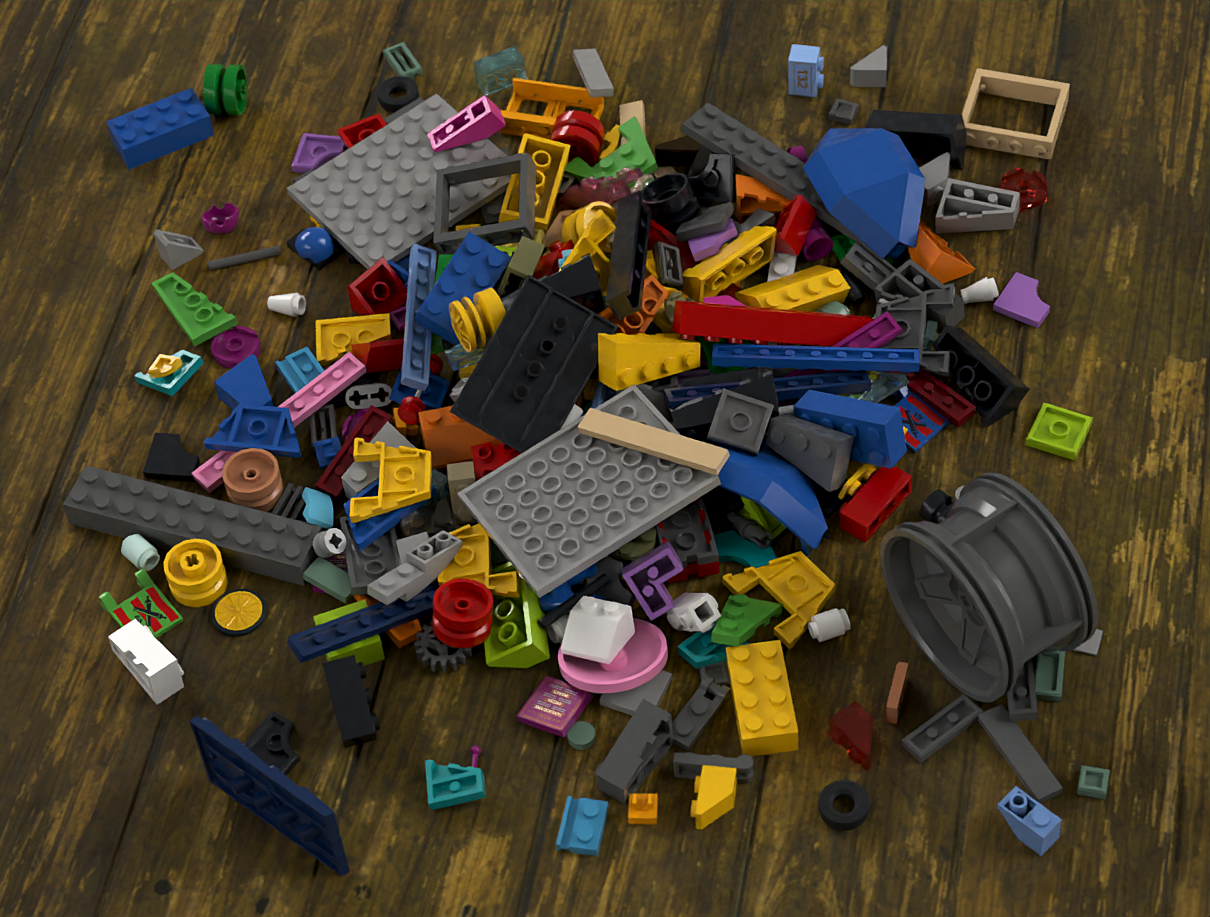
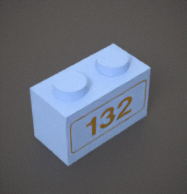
M792 44L788 59L790 95L816 97L818 88L823 87L824 74H820V71L823 70L824 57H820V47Z

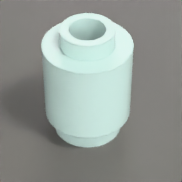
M140 534L130 535L122 543L121 553L138 569L150 571L158 564L160 556L157 549Z

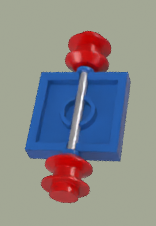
M430 354L429 385L425 391L402 385V368L399 372L389 399L400 404L398 416L404 423L417 424L419 423L418 412L437 409L442 405L451 381L439 377L443 368V361L436 354Z

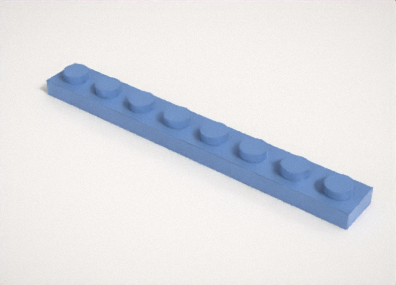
M413 244L410 250L401 384L425 391L429 385L432 332L414 320L419 308L435 285L437 251Z

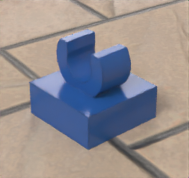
M338 436L313 443L320 469L327 468L341 449Z

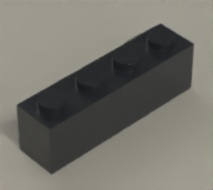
M873 110L864 128H882L898 135L912 158L920 159L922 156L936 159L948 152L950 154V164H954L955 169L963 170L967 132L962 115Z
M590 253L582 256V260L572 265L569 263L561 267V271L549 277L546 275L538 279L595 313L605 310L601 288ZM519 290L501 299L506 313Z
M946 325L933 343L936 351H949V371H952L960 389L965 391L970 399L969 402L976 406V410L981 416L980 420L985 427H989L1014 411L1030 390L962 328Z
M771 371L763 373V377L751 381L749 378L741 381V386L729 390L774 405L770 419L779 416L778 401ZM723 389L715 391V394L709 398L699 397L669 408L670 424L682 436L705 443L713 442L707 440V436ZM769 422L765 432H768Z

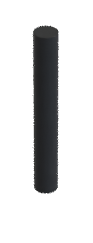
M603 573L539 619L541 626L544 629L572 610L583 596L590 597L610 582L608 576Z

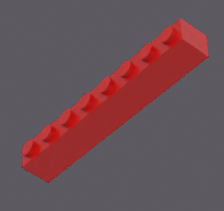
M675 300L672 331L680 334V338L695 340V336H704V340L719 342L720 338H729L728 342L743 344L744 340H753L752 344L768 345L769 341L777 342V345L792 346V343L801 344V346L819 345L832 347L874 319L858 315Z

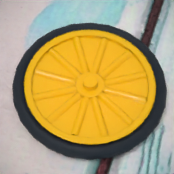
M249 589L231 590L216 600L211 610V620L217 630L223 634L230 636L246 635L256 630L263 623L267 614V605L262 596L255 591Z

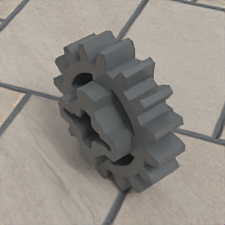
M423 625V633L416 634L417 641L414 642L417 659L418 661L422 660L424 668L431 665L432 672L442 668L443 673H446L448 667L456 671L458 663L465 666V657H472L471 649L474 647L456 648L446 645L435 636L432 626Z

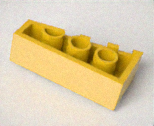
M598 333L599 382L615 391L700 367V343L696 340L682 339L678 333H656L655 335H647L645 333H637V335Z

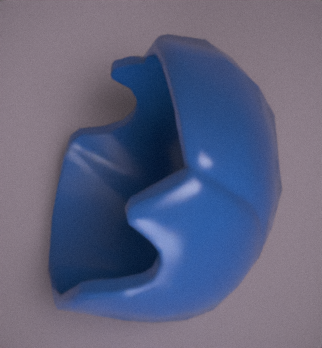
M321 227L306 228L298 235L295 242V248L303 260L306 257L310 258L314 263L327 259L335 248L329 233Z

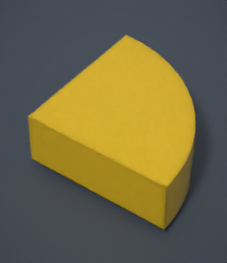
M159 354L147 372L151 378L164 377L178 370L183 365L180 357Z

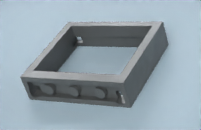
M518 153L512 156L496 157L491 160L449 166L437 170L434 244L442 255L455 254L468 232L473 233L492 246L520 242L522 236L531 240L534 239L536 165L528 153ZM520 173L518 220L448 232L450 186Z

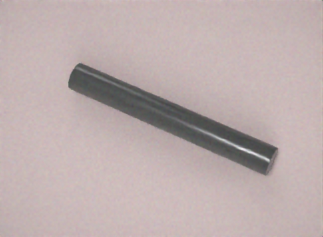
M278 245L208 261L210 271L278 256L281 253Z

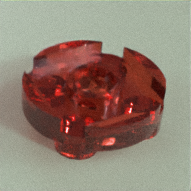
M1016 168L1008 171L1001 178L1000 189L1020 192L1018 213L1024 212L1026 209L1038 207L1046 202L1048 182L1040 172L1032 170V173L1024 172L1025 168ZM1019 187H1022L1023 189H1028V190H1025V191L1019 190Z

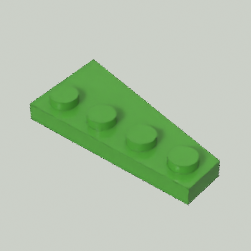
M173 272L151 283L156 294L194 346L238 324L234 315L224 312L220 305L210 302L206 295L196 292L192 285Z

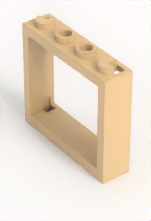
M977 68L962 112L967 132L966 145L1051 160L1067 107L1070 84ZM978 93L1056 105L1047 137L969 123Z

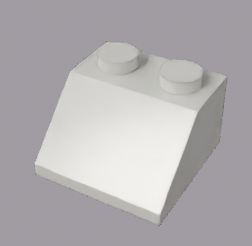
M583 596L570 611L561 645V653L610 664L635 633L631 606Z

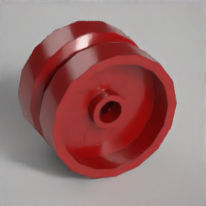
M572 110L564 112L556 118L549 140L570 145L567 163L579 156L590 167H593L600 155V147L605 136L604 127L593 115L583 111Z
M454 579L442 584L435 591L433 597L432 628L435 636L442 643L456 648L475 647L483 643L491 634L493 597L491 591L484 584L471 579Z

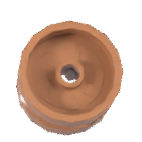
M258 448L240 450L232 455L224 464L222 476L230 503L263 512H268L275 508L284 492V486L277 459L272 453Z

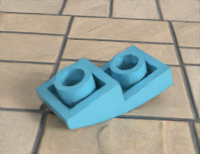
M305 487L302 498L306 503L302 513L304 518L310 524L331 529L333 527V505L330 496Z

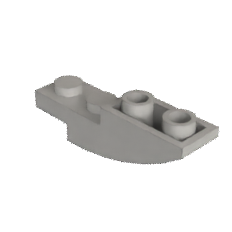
M442 530L406 552V562L368 584V595L386 605L398 598L406 602L425 589L448 566L462 547L463 541Z

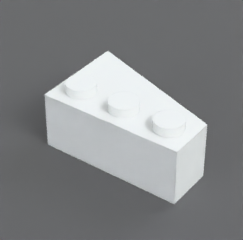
M134 619L108 636L112 651L157 705L184 687L181 677L184 675V672L177 659L153 637V634L146 625L142 626Z

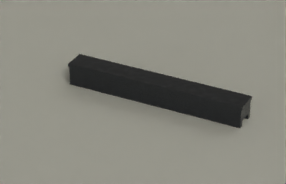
M640 190L620 198L618 201L616 229L614 232L606 303L618 321L640 311L642 305L652 208L650 205L646 207L642 205V192Z

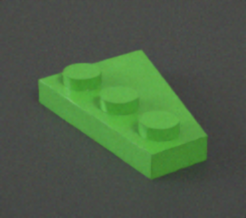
M741 594L730 595L723 608L721 617L713 629L711 642L739 647L755 634L756 628L759 626L765 627L770 623L772 616L778 617L781 615L783 604L752 599Z

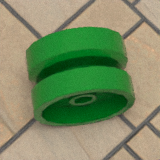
M208 64L203 81V100L208 114L222 115L224 110H226L228 115H242L244 113L247 102V76L243 65H228L225 69L223 64Z

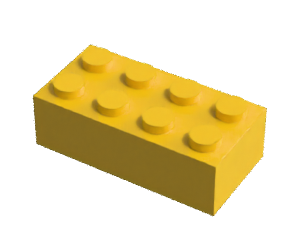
M524 133L518 153H528L536 165L535 228L544 229L546 235L567 165L570 145ZM520 173L511 175L500 211L499 223L519 219Z
M775 640L745 644L739 647H726V664L730 688L732 689L731 694L742 755L746 754L753 757L797 751L798 728L781 641Z

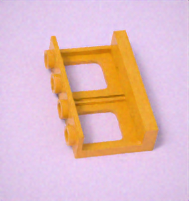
M513 78L514 91L506 111L500 110L506 126L499 131L502 134L523 137L524 133L550 139L556 118L564 113L569 106L591 109V115L600 120L604 109L603 97L591 98L587 88ZM523 100L548 103L543 116L518 113V110Z

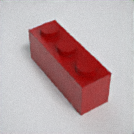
M895 466L892 469L886 467L877 468L871 474L869 481L856 490L854 497L849 503L845 502L840 508V529L866 543L912 492V476Z

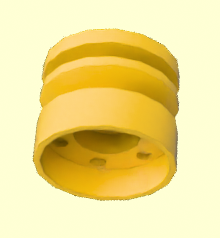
M491 287L475 293L473 297L474 304L468 297L462 298L461 303L458 300L449 303V313L454 332L468 353L475 351L477 346L479 348L486 346V336L489 341L492 339L506 314L499 295Z

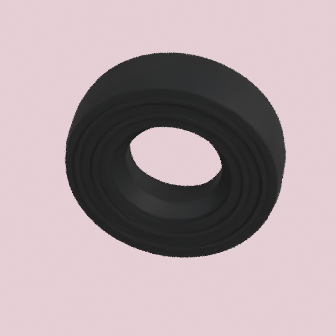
M395 76L388 78L378 88V101L383 109L395 113L419 99L418 86L414 80L408 77ZM402 90L407 92L401 98L390 97V94L394 91Z
M838 780L828 784L822 790L818 800V810L822 820L828 826L837 830H852L863 824L868 817L870 800L867 792L861 785L849 780ZM839 797H848L854 801L855 808L849 813H839L833 808V802Z

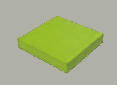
M1044 402L1026 438L1025 445L1075 461L1092 425L1093 418Z

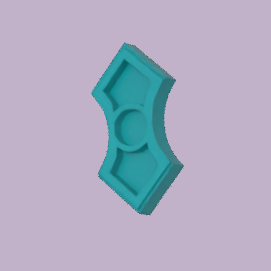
M735 529L714 535L720 563L736 562L747 568L751 566L758 568L768 565L770 560L777 559L771 545L761 548L756 543L740 537Z

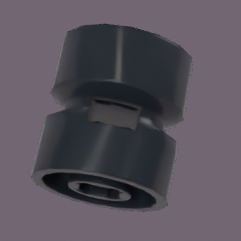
M938 489L931 493L924 501L919 515L925 521L939 524L947 518L955 502L943 490Z

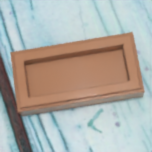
M897 663L886 706V720L888 723L897 724L908 680V663Z

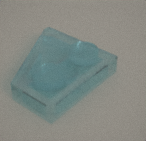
M869 371L867 375L872 382L871 391L860 394L848 393L845 397L878 403L906 386L909 381L906 374Z

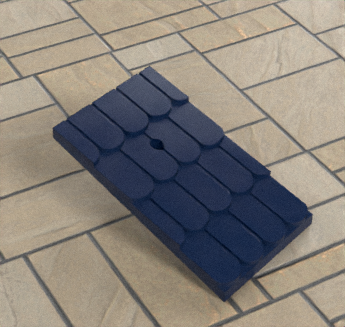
M197 716L189 720L209 782L340 876L350 872L334 811L305 786L299 788L274 765L268 766L238 739L234 738L231 740L207 718L201 719Z

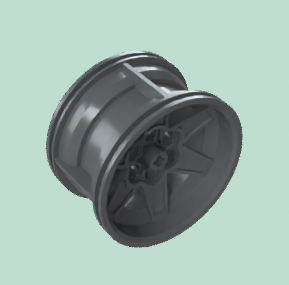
M989 472L968 482L961 490L959 499L953 504L947 518L941 523L935 524L928 521H920L918 523L905 522L886 533L881 541V570L891 600L902 622L933 666L953 686L975 700L988 703L997 700L1012 690L1023 670L1024 662L1038 653L1074 650L1088 641L1096 631L1098 622L1096 598L1088 573L1075 547L1047 508L1026 488L1005 475Z

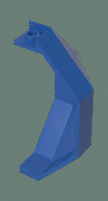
M830 128L815 146L803 167L828 212L882 259L886 256L897 259L907 246L916 248L926 179L900 137L882 128Z
M716 442L708 443L728 449L730 454L718 474L721 482L718 486L761 505L800 539L805 556L808 557L812 549L815 550L819 546L822 536L830 540L828 527L809 476L776 451L762 445L756 456Z

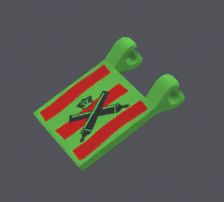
M144 569L135 573L137 584L142 590L117 605L109 592H104L99 596L101 606L121 628L136 619L142 626L146 625L154 638L161 636L183 621V617L157 588Z

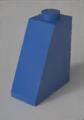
M251 354L214 381L218 398L232 410L239 404L273 407L270 393L254 354Z

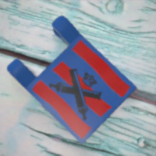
M898 379L892 384L894 388L891 393L894 397L901 400L894 407L900 408L903 426L908 429L905 434L906 447L913 453H916L949 425L950 421L911 392L908 386L901 379Z

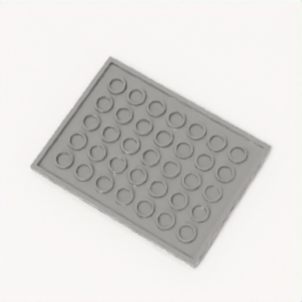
M435 94L287 188V192L294 201L365 268L369 269L382 257L386 261L391 260L396 263L410 254L413 244L422 246L434 238L438 169L491 160L496 157H507V155L488 138L435 152L428 133L458 113L438 94ZM511 175L450 186L448 228L505 192Z
M635 385L630 386L595 408L602 412L680 435ZM585 415L457 494L461 502L540 598L720 485L721 482L718 475L581 434L577 427Z

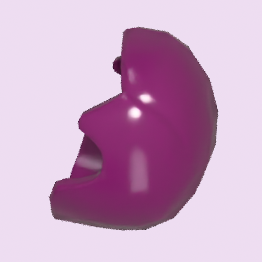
M226 202L223 208H217L216 205H213L209 211L202 214L201 222L209 233L215 235L229 234L238 224L239 210L236 205Z

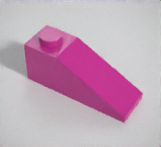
M484 95L428 133V137L433 150L439 152L486 139L505 127L506 124L500 109Z

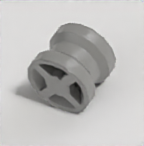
M337 528L320 532L313 538V549L322 558L339 554L346 547L345 535Z

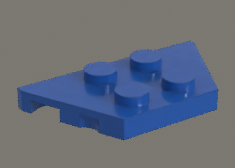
M239 404L231 412V415L218 426L220 430L212 438L207 437L204 441L205 448L210 450L239 452L249 448H258L272 453L273 456L301 458V451L288 408Z
M379 478L353 498L378 496ZM431 485L432 498L437 494L436 489L433 485ZM351 499L343 505L358 550L362 551L429 499L356 523H351Z

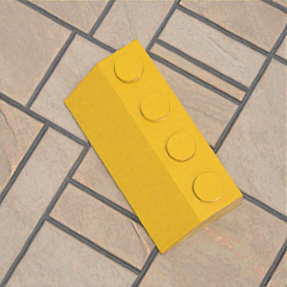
M755 226L749 231H743L737 239L721 246L717 254L702 259L692 269H686L682 273L684 287L680 291L694 300V302L703 303L704 297L721 295L773 260L777 230L774 227Z
M816 265L736 292L735 296L745 306L816 312L817 309L831 301L843 304L850 286L838 269Z

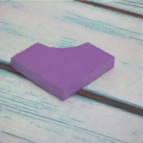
M303 133L291 166L292 172L306 173L311 169L315 171L345 152L348 148L338 136Z
M731 218L728 220L723 231L688 239L687 241L694 260L700 261L717 254L721 245L737 236L738 233Z
M1016 272L993 304V311L1039 328L1048 315L1050 306L1042 302L1037 295L1038 280Z

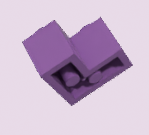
M669 541L622 568V576L651 621L674 607L673 598L663 582L683 571V564Z

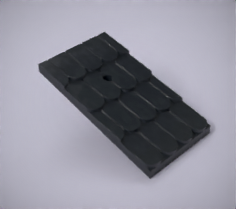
M528 274L449 412L520 453L527 451L562 428L598 363V333L614 335L618 326ZM545 341L552 342L553 347L551 350L547 351L543 348Z

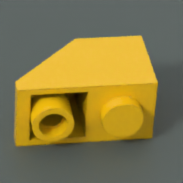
M702 765L701 776H696L694 792L698 793V799L692 800L691 817L696 818V829L705 828L734 808L737 788L736 768Z

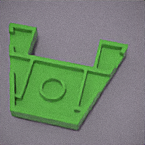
M634 116L618 127L620 135L628 141L626 144L621 145L619 149L603 158L593 167H590L577 156L567 163L565 172L577 177L580 182L594 183L597 188L621 196L658 170V166L638 120Z

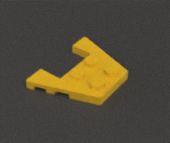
M600 209L562 267L569 263L572 265L582 260V256L590 253L601 288L603 303H606L611 261L599 249L597 244L615 230L616 226ZM646 262L644 280L651 275L657 279L659 276Z
M354 438L353 456L355 462L380 461L378 496L351 498V523L431 498V451L401 445L399 448L388 447L384 442L376 441L375 444L365 442L362 438Z
M479 523L474 526L468 524L449 532V534L462 540L463 545L448 566L438 575L440 586L450 580L464 578L484 584L491 591L492 595L519 597V576L517 571L491 575V538Z
M801 551L770 560L768 565L755 568L751 566L745 568L743 573L733 576L729 573L722 577V583L734 595H743L760 584L780 604H783V607L792 616L774 627V635L789 650L793 648L808 628L811 616L817 615L835 592V583Z

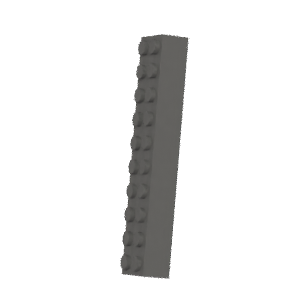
M85 466L63 503L69 524L122 538L140 534L152 546L171 550L175 545L185 540H207L216 545L221 553L224 565L305 586L307 583L303 579L304 571L319 557L313 549L312 542L315 535L322 532L321 526L90 466Z

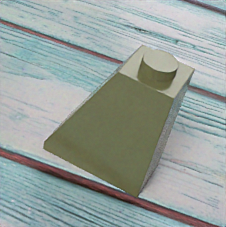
M525 236L521 237L497 291L500 299L519 290L528 274L533 275L545 245Z

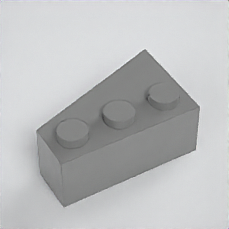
M388 421L370 442L372 444H375L376 441L384 442L386 446L399 448L400 445L415 448ZM354 461L343 474L341 479L344 493L349 500L379 478L380 461Z

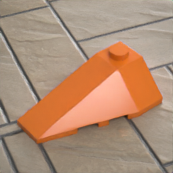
M920 219L916 248L907 246L911 260L942 284L973 273L975 268L959 252L955 251L954 253V251L947 247L948 243L931 232L932 229Z
M651 275L644 280L640 311L619 321L610 307L598 315L618 326L614 335L616 333H625L627 335L645 333L669 292Z

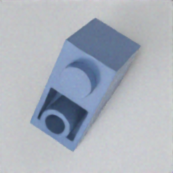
M1017 786L997 805V808L1017 838L1040 856L1060 837L1062 819Z

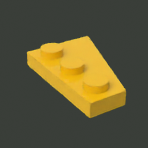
M389 313L316 320L317 361L321 366L339 360L349 352L354 354L351 344L392 339Z

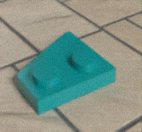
M181 350L172 356L180 357L183 365L172 374L151 378L148 373L143 375L142 372H139L135 375L137 383L173 396L204 363L201 356Z
M714 627L703 633L697 631L677 646L678 654L696 669L726 661V647L731 646L711 642ZM745 641V642H744L743 644H741V645L750 644V643H748L747 641Z
M425 760L428 805L431 810L486 798L484 774L480 768H464L449 763L448 766L436 765L434 760Z

